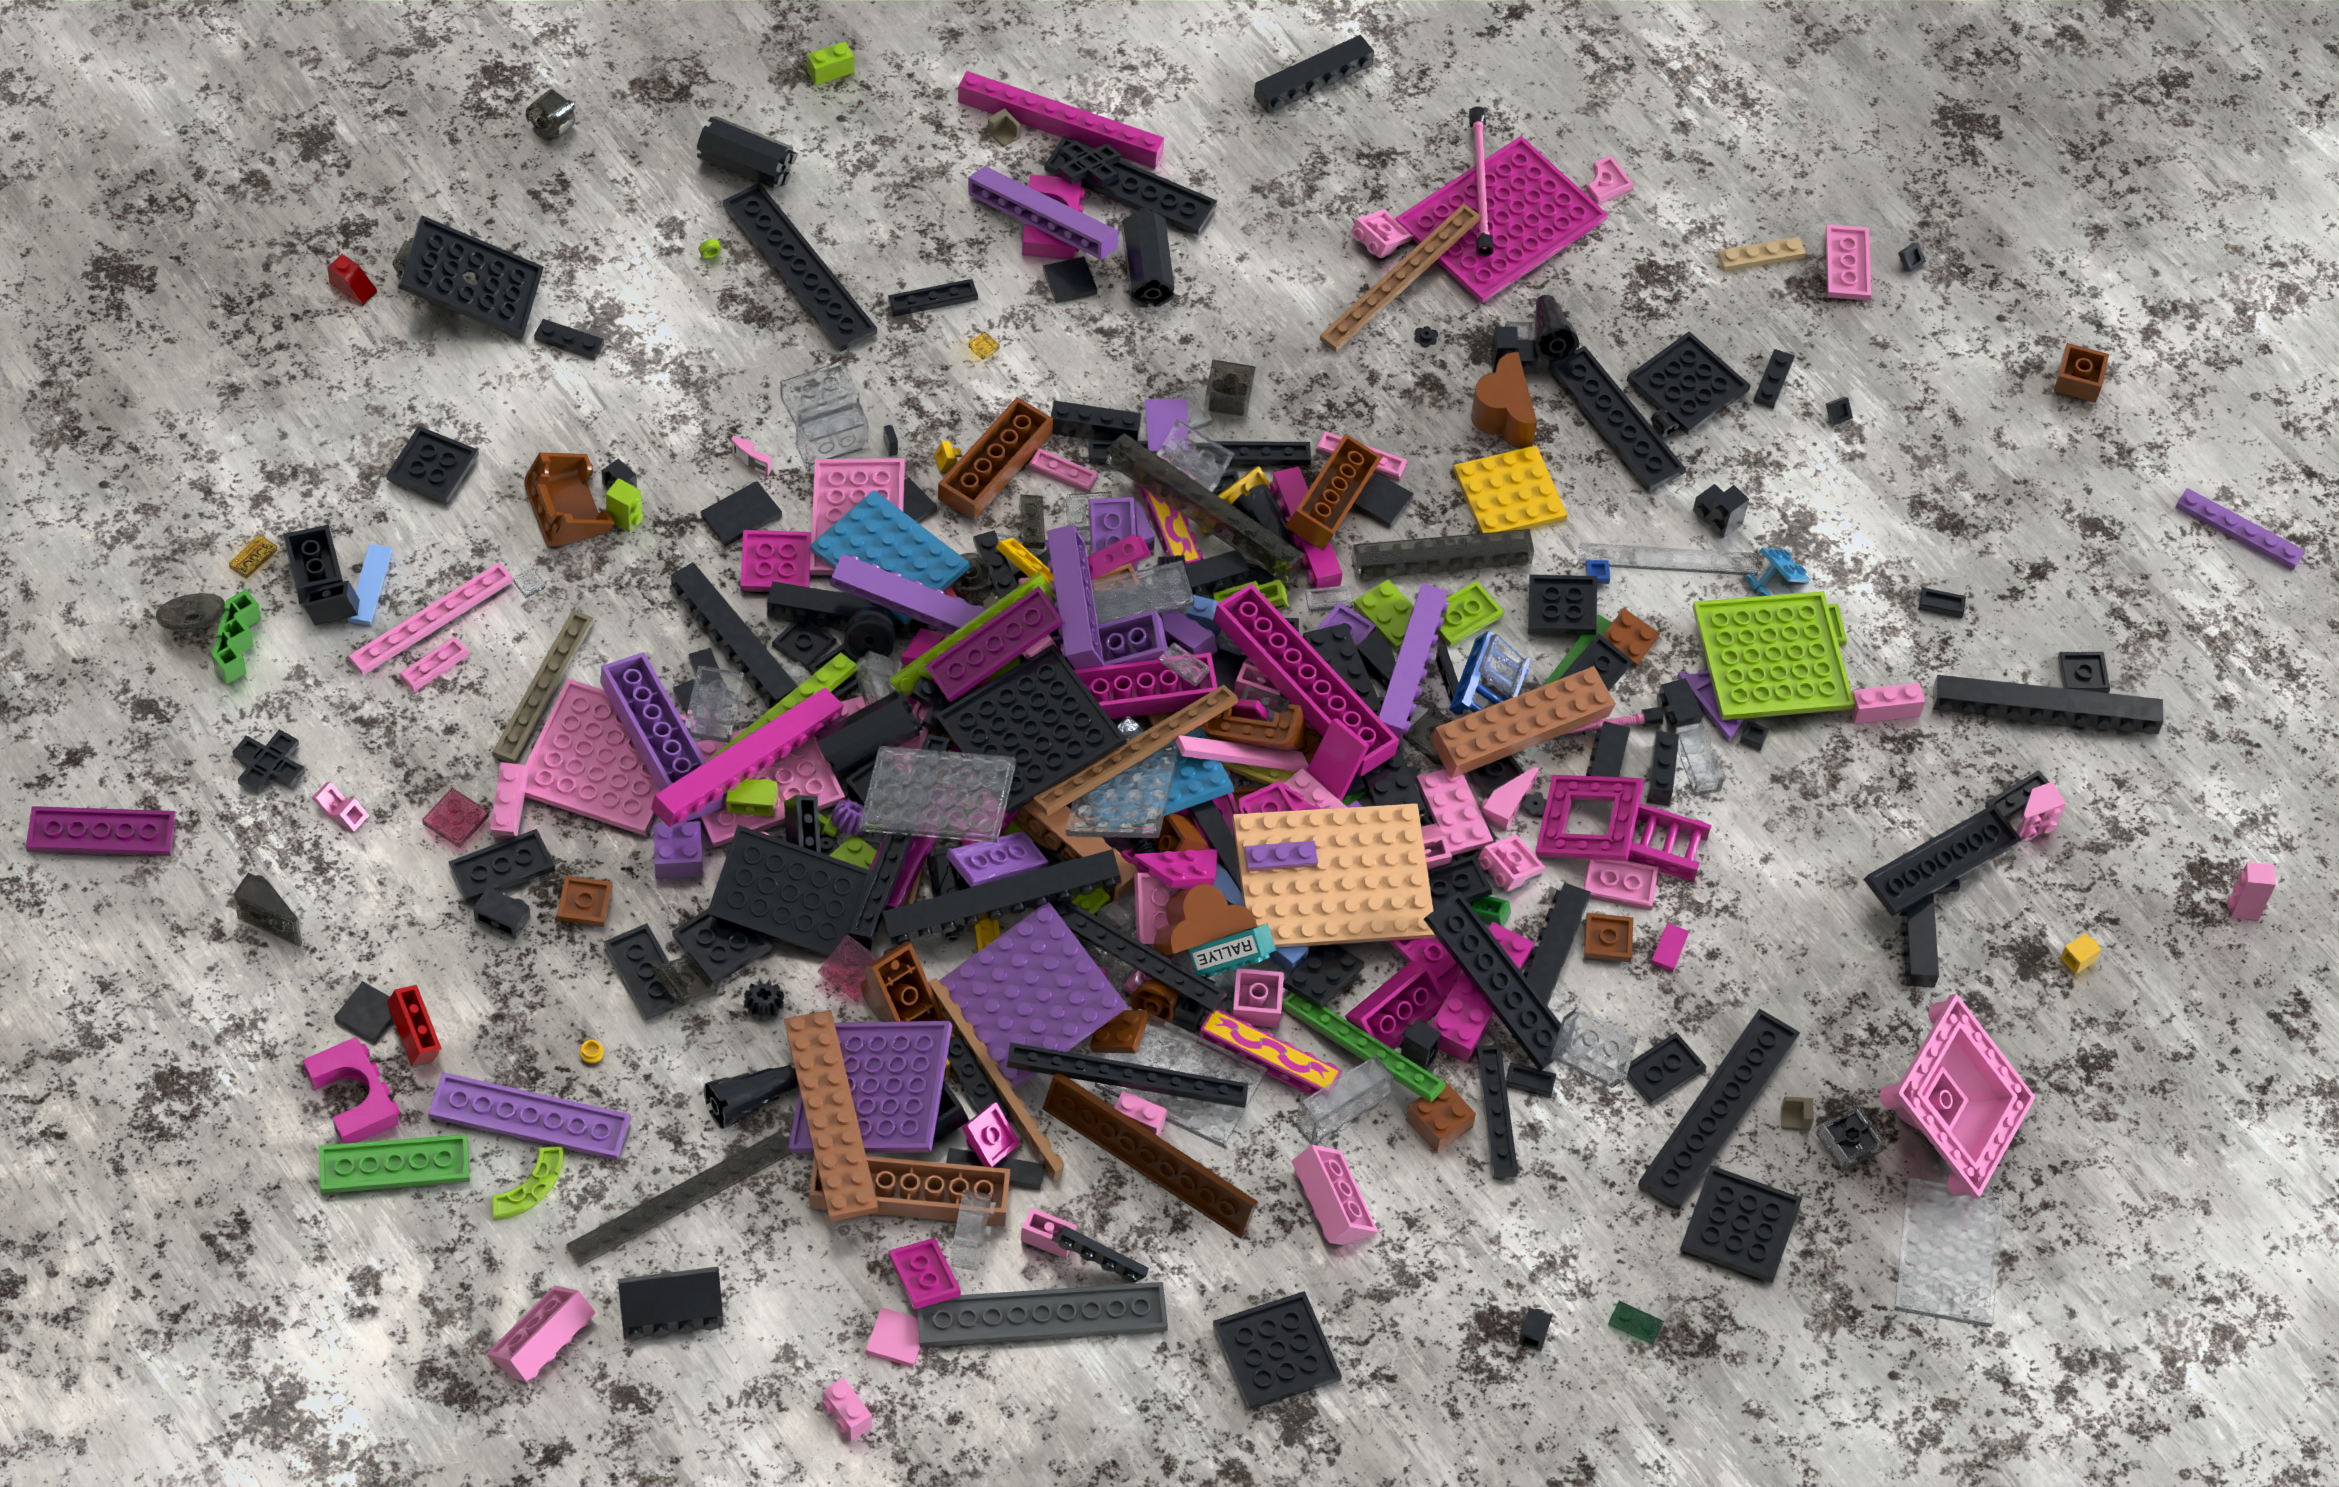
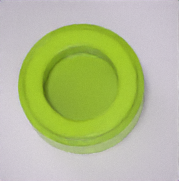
M710 239L703 242L698 250L702 258L710 259L720 253L721 246L718 240Z

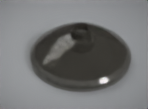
M209 593L180 596L163 604L156 612V620L160 626L171 631L196 633L209 627L221 618L225 611V601L220 596Z

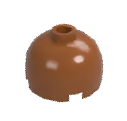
M1154 979L1146 980L1137 987L1130 1000L1132 1010H1146L1149 1015L1147 1024L1155 1027H1162L1174 1019V1012L1180 1001L1178 993Z

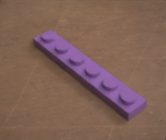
M2186 488L2175 508L2292 570L2295 569L2305 552L2304 549L2189 488Z

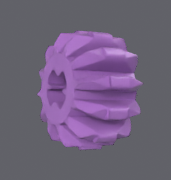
M846 799L845 801L840 800L836 804L830 819L833 822L832 825L838 827L839 831L845 832L846 835L857 836L863 835L867 828H869L872 816L869 809L864 808L863 804L860 805L856 801L852 802Z

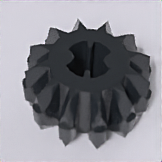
M760 979L758 985L751 983L749 990H746L744 993V1007L748 1009L750 1016L756 1014L758 1021L762 1016H765L769 1021L771 1014L778 1016L779 1010L784 1007V993L780 991L778 984L772 985L770 979L766 984H763Z

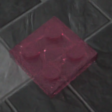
M452 787L422 819V823L460 848L489 817V811Z
M847 934L818 970V974L856 1002L862 994L860 984L866 979L865 967L879 958Z

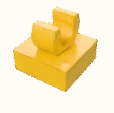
M941 441L934 454L939 471L949 472L951 466L958 462L956 457H962L960 448H952L950 441Z

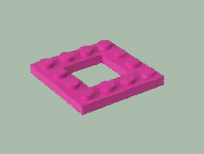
M1552 775L1535 851L1537 857L1628 861L1644 785L1643 779ZM1572 800L1614 802L1607 835L1566 834L1565 831Z

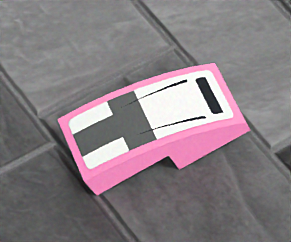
M733 435L732 453L746 466L768 476L771 471V456L754 451V442Z

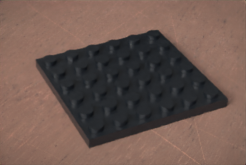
M1054 644L935 715L939 724L1007 816L1033 801V797L1066 781L1127 744L1126 738Z

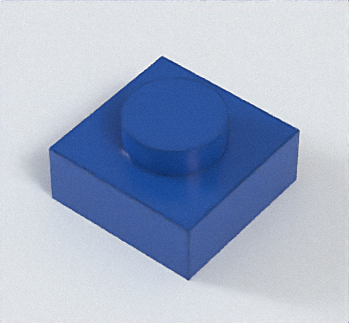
M1586 560V576H1597V584H1609V560Z

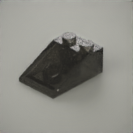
M248 872L233 894L238 919L300 947L302 945L298 918L266 878L261 875L255 876Z

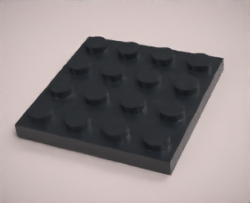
M1690 331L1634 370L1627 377V381L1659 410L1665 408L1673 422H1677L1679 428L1687 435L1743 396L1751 387L1746 380Z
M1710 1165L1680 1250L1773 1283L1802 1198Z
M1305 1291L1213 1321V1328L1248 1410L1340 1381L1342 1378Z

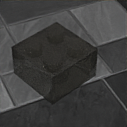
M1212 359L1204 410L1247 417L1256 366Z

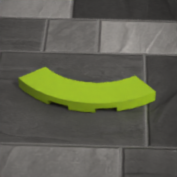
M562 1146L540 1147L536 1166L529 1179L523 1185H519L510 1191L492 1195L493 1221L522 1214L547 1196L556 1184L562 1169L564 1148Z

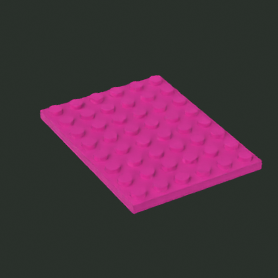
M1522 136L1484 160L1489 235L1493 236V254L1488 257H1482L1476 252V238L1479 237L1480 232L1478 221L1436 260L1481 304L1605 222L1608 218V214ZM1476 166L1396 217V220L1413 235L1412 239L1418 245L1462 204H1466L1479 214Z

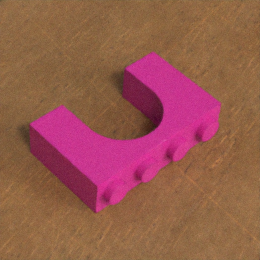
M1030 174V188L1083 213V205H1079L1080 201H1084L1085 188H1081V180L1070 184L1063 177ZM1024 225L1023 256L1069 260L1074 258V251L1079 252L1078 248L1033 226Z
M357 1037L303 1059L305 1073L314 1090L341 1079H356L369 1088V1094L362 1104L332 1117L334 1129L342 1144L358 1143L399 1125L397 1115L400 1114L398 1105L395 1101H390L388 1097L390 1091L385 1081L380 1082L378 1078L380 1072L375 1062L370 1063L368 1048L365 1043L360 1044Z

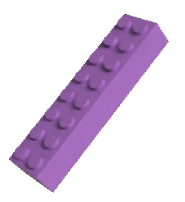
M644 652L601 667L600 683L660 791L706 763ZM723 795L717 801H711L706 804L700 812H694L689 815L684 822L721 810Z

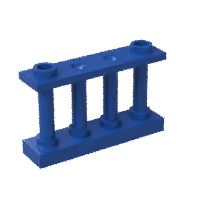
M1487 631L1478 636L1473 643L1449 710L1454 714L1468 709L1473 713L1482 710L1483 708L1474 702L1473 696L1475 692L1494 705L1518 696L1522 682L1529 672L1530 659L1526 658L1515 664L1494 649L1492 644L1496 635ZM1488 656L1511 671L1508 680L1487 666L1486 660ZM1481 674L1505 689L1502 699L1480 684Z

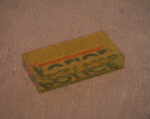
M259 534L229 562V568L247 579L277 551V545Z

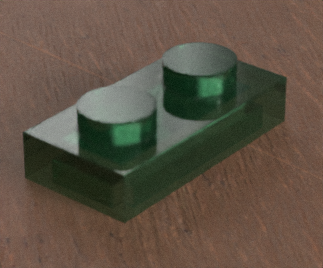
M1619 1300L1608 1324L1653 1345L1664 1321Z

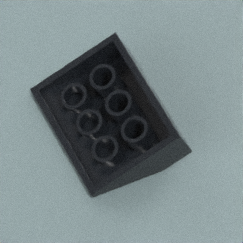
M718 1266L618 1279L624 1339L638 1340L644 1336L652 1335L663 1337L669 1333L680 1332L687 1334L693 1330H715L718 1327H723Z

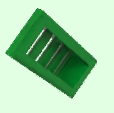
M1490 896L1478 899L1472 905L1479 918L1490 925L1494 922L1504 927L1511 914L1509 901Z

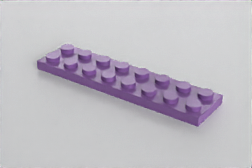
M442 1072L428 1112L429 1119L549 1146H562L567 1150L618 1161L631 1121V1114Z

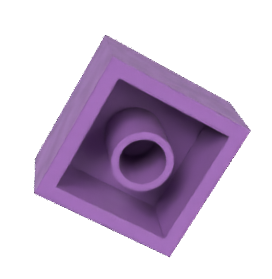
M700 821L677 823L670 828L665 823L653 824L656 879L703 876Z

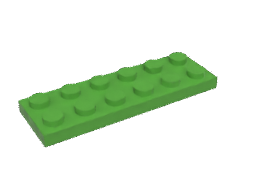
M467 1134L320 1145L321 1194L470 1182Z

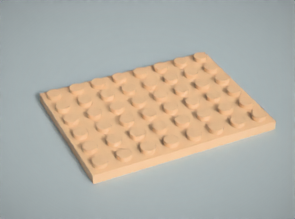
M1418 804L1233 814L1232 820L1244 907L1253 914L1257 926L1268 923L1275 948L1436 937L1423 920L1433 912ZM1315 841L1318 859L1317 866L1247 871L1244 854L1245 846Z

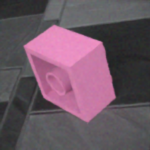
M1236 969L1232 1017L1240 1021H1247L1252 1026L1279 1028L1284 972Z

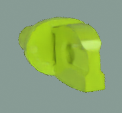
M819 814L820 836L826 834L834 838L838 827L832 825L831 814L827 818Z

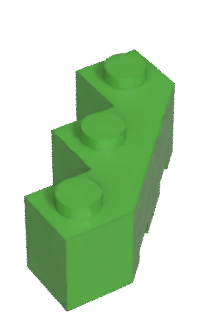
M247 589L226 600L224 615L217 632V640L211 653L214 669L226 684L247 674L244 658L241 654L254 647L252 632L248 627L261 620L259 604Z

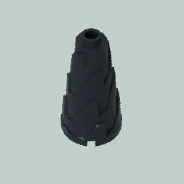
M1542 295L1536 300V352L1544 362L1548 360L1550 364L1565 363L1576 355L1575 350L1579 349L1578 335L1572 324L1566 319L1560 304L1556 302L1555 298L1550 295Z
M1262 484L1249 489L1251 494L1245 496L1244 493L1241 494L1230 507L1233 516L1237 518L1249 534L1253 535L1260 546L1266 549L1278 565L1288 570L1295 568L1299 564L1300 556L1297 552L1296 544L1288 531L1289 529L1285 527L1287 524L1280 513L1281 509L1268 485Z
M958 847L934 849V856L930 852L927 855L929 875L931 876L934 897L970 888L969 884L946 857L948 850ZM965 925L956 927V930L943 933L941 931V935L947 941H958L964 935Z
M790 1065L766 1068L750 1074L743 1073L730 1078L725 1077L705 1083L704 1098L706 1105L711 1103L712 1109L709 1110L712 1119L719 1128L725 1129L739 1122L740 1119L759 1111L760 1107L779 1099V1096L796 1088L798 1081L795 1068H792Z

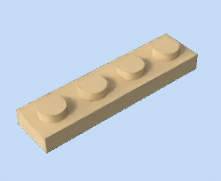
M1800 237L1718 250L1717 257L1723 272L1804 259L1806 252Z

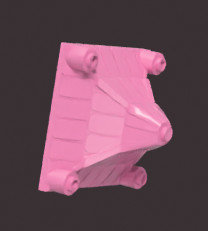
M1957 994L1949 995L1946 1001L1934 1003L1930 1006L1928 1017L1933 1024L1931 1031L1928 1033L1923 1045L1920 1047L1900 1083L1884 1086L1881 1089L1880 1101L1886 1109H1895L1899 1118L1925 1135L1941 1157L1945 1159L1953 1171L1947 1181L1949 1191L1954 1196L1969 1194L1974 1199L1981 1196L2032 1105L2035 1096Z

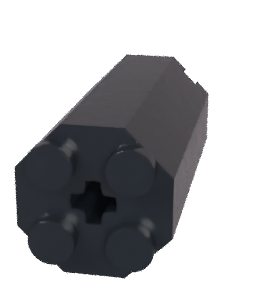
M714 116L709 118L708 121L712 123L709 127L706 125L703 127L697 143V150L701 151V153H697L698 158L772 188H779L782 184L786 185L789 182L791 176L789 170L797 159V152L793 151L792 146L720 117Z
M1141 208L1138 212L1133 213L1121 222L1130 300L1141 307H1148V304L1154 303V307H1161L1174 298L1173 291L1175 288L1166 220L1148 208Z
M896 690L814 734L827 763L833 765L831 769L837 778L870 762L880 753H887L920 735L919 731L923 730L919 719L912 712L913 707L902 691L898 693Z

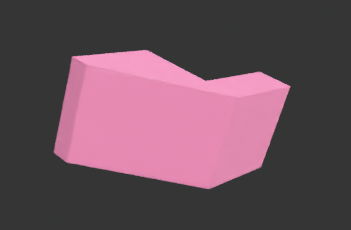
M326 782L312 797V800L326 816L352 832L369 816L355 798L345 799L332 782Z

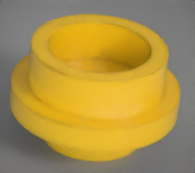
M587 1040L581 1045L579 1053L583 1061L596 1063L602 1059L604 1049L598 1041Z

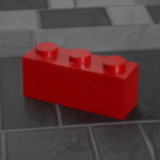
M413 985L395 989L388 999L387 1005L411 1066L434 1061L442 1048L418 986Z

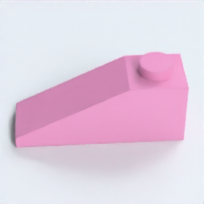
M1533 767L1494 790L1490 798L1486 797L1480 807V810L1483 811L1484 821L1506 832L1520 809L1522 802L1525 800L1526 794H1529L1536 782L1539 768Z

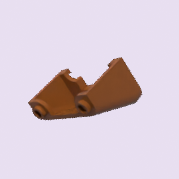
M539 452L525 476L524 486L545 542L549 547H559L609 533L615 524L614 518L609 511H601L599 513L587 485V481L593 474V465L590 463L587 454Z
M1289 704L1288 710L1283 714L1275 712L1273 722L1231 716L1232 708L1230 707L1202 725L1205 735L1212 739L1288 751H1298L1303 748L1308 736L1301 706Z

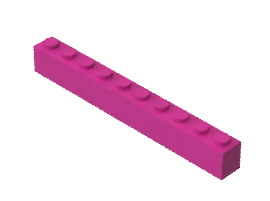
M969 71L965 72L958 85V102L982 111L996 114L1005 108L1021 124L1062 138L1066 136L1095 149L1108 144L1121 154V158L1156 169L1163 155L1164 137Z
M826 687L655 794L651 810L669 828L677 823H683L692 813L700 812L706 804L711 801H717L728 790L736 789L745 779L750 780L761 769L769 768L778 758L786 757L795 747L803 746L808 739L815 736L814 734L840 721L844 705Z

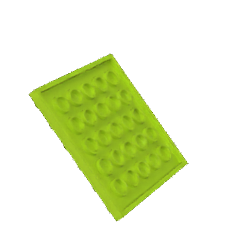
M1824 591L1695 601L1692 608L1721 720L1849 710L1854 708L1853 694Z

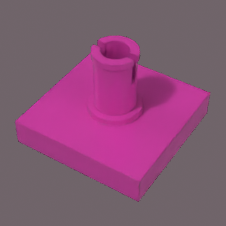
M997 1102L989 1104L961 1127L967 1137V1146L975 1150L984 1167H993L1020 1144Z

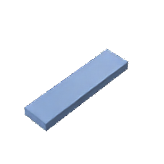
M369 544L355 591L360 599L358 615L348 618V623L371 626L392 555V547Z

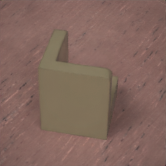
M1004 108L988 118L987 132L1002 147H1005L1020 138V123Z
M1784 1097L1781 1105V1128L1810 1131L1814 1120L1813 1098Z

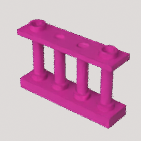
M1134 533L1088 556L1091 581L1128 563L1134 565L1152 556L1142 535L1136 537Z
M1639 804L1636 820L1646 822L1640 844L1631 842L1628 861L1659 867L1658 871L1694 882L1700 862L1694 861L1695 853L1700 839L1707 841L1711 825L1701 820H1693ZM1655 825L1669 829L1662 851L1649 847ZM1678 832L1691 836L1685 857L1671 854Z

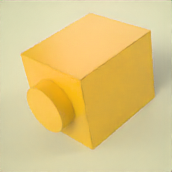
M2084 933L2065 946L2060 958L2076 975L2097 961L2101 948L2096 940L2090 938L2087 933Z

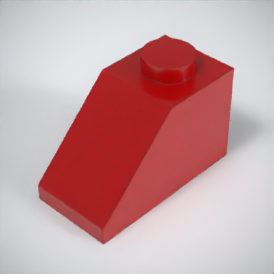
M341 254L327 267L329 283L362 306L377 293L376 287L361 267L345 255Z

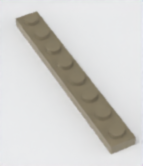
M574 610L571 611L493 749V757L515 764L593 625V617Z

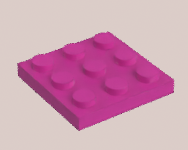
M743 530L741 591L770 592L772 581L809 587L811 532Z

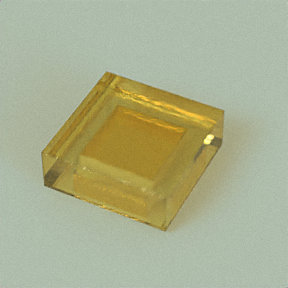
M984 331L969 342V348L982 360H985L1000 349V344Z

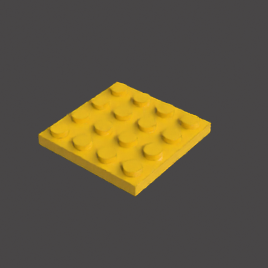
M1537 445L1455 464L1453 467L1454 474L1483 540L1567 520V512Z

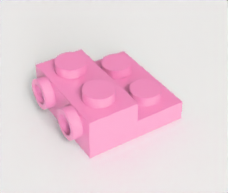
M1385 209L1356 219L1351 230L1353 238L1367 246L1369 253L1379 258L1393 254L1396 247L1411 242L1413 237Z
M1517 835L1485 846L1477 858L1481 868L1488 870L1494 877L1495 884L1498 887H1503L1506 892L1522 886L1526 879L1541 874L1545 869V866Z

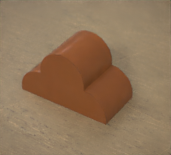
M1513 352L1506 354L1499 360L1496 373L1486 374L1478 380L1472 404L1471 420L1480 431L1487 434H1502L1504 440L1509 445L1523 449L1533 446L1537 419L1519 353Z
M1201 884L1179 890L1170 897L1166 906L1168 924L1157 932L1153 947L1155 951L1167 956L1256 927L1257 923L1253 914L1247 908L1240 905L1228 906L1225 896L1218 888L1209 884Z
M904 942L865 967L866 979L860 984L861 992L871 1011L881 1021H945L910 942Z

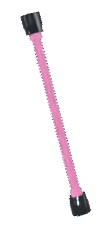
M1476 106L1469 110L1470 128L1473 127L1475 137L1478 209L1480 215L1479 237L1476 238V252L1479 256L1488 257L1493 254L1494 247L1493 236L1489 235L1486 203L1483 127L1486 125V110L1483 107Z
M1660 707L1642 709V712L1635 716L1599 720L1566 734L1602 729L1604 721L1622 726L1635 723L1638 725L1643 724V727L1663 725V713Z

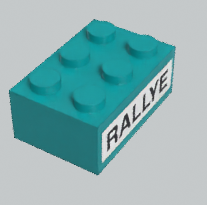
M1268 923L1188 950L1196 974H1205V977L1209 978L1225 971L1241 968L1248 965V963L1252 965L1270 958L1269 953L1276 951Z

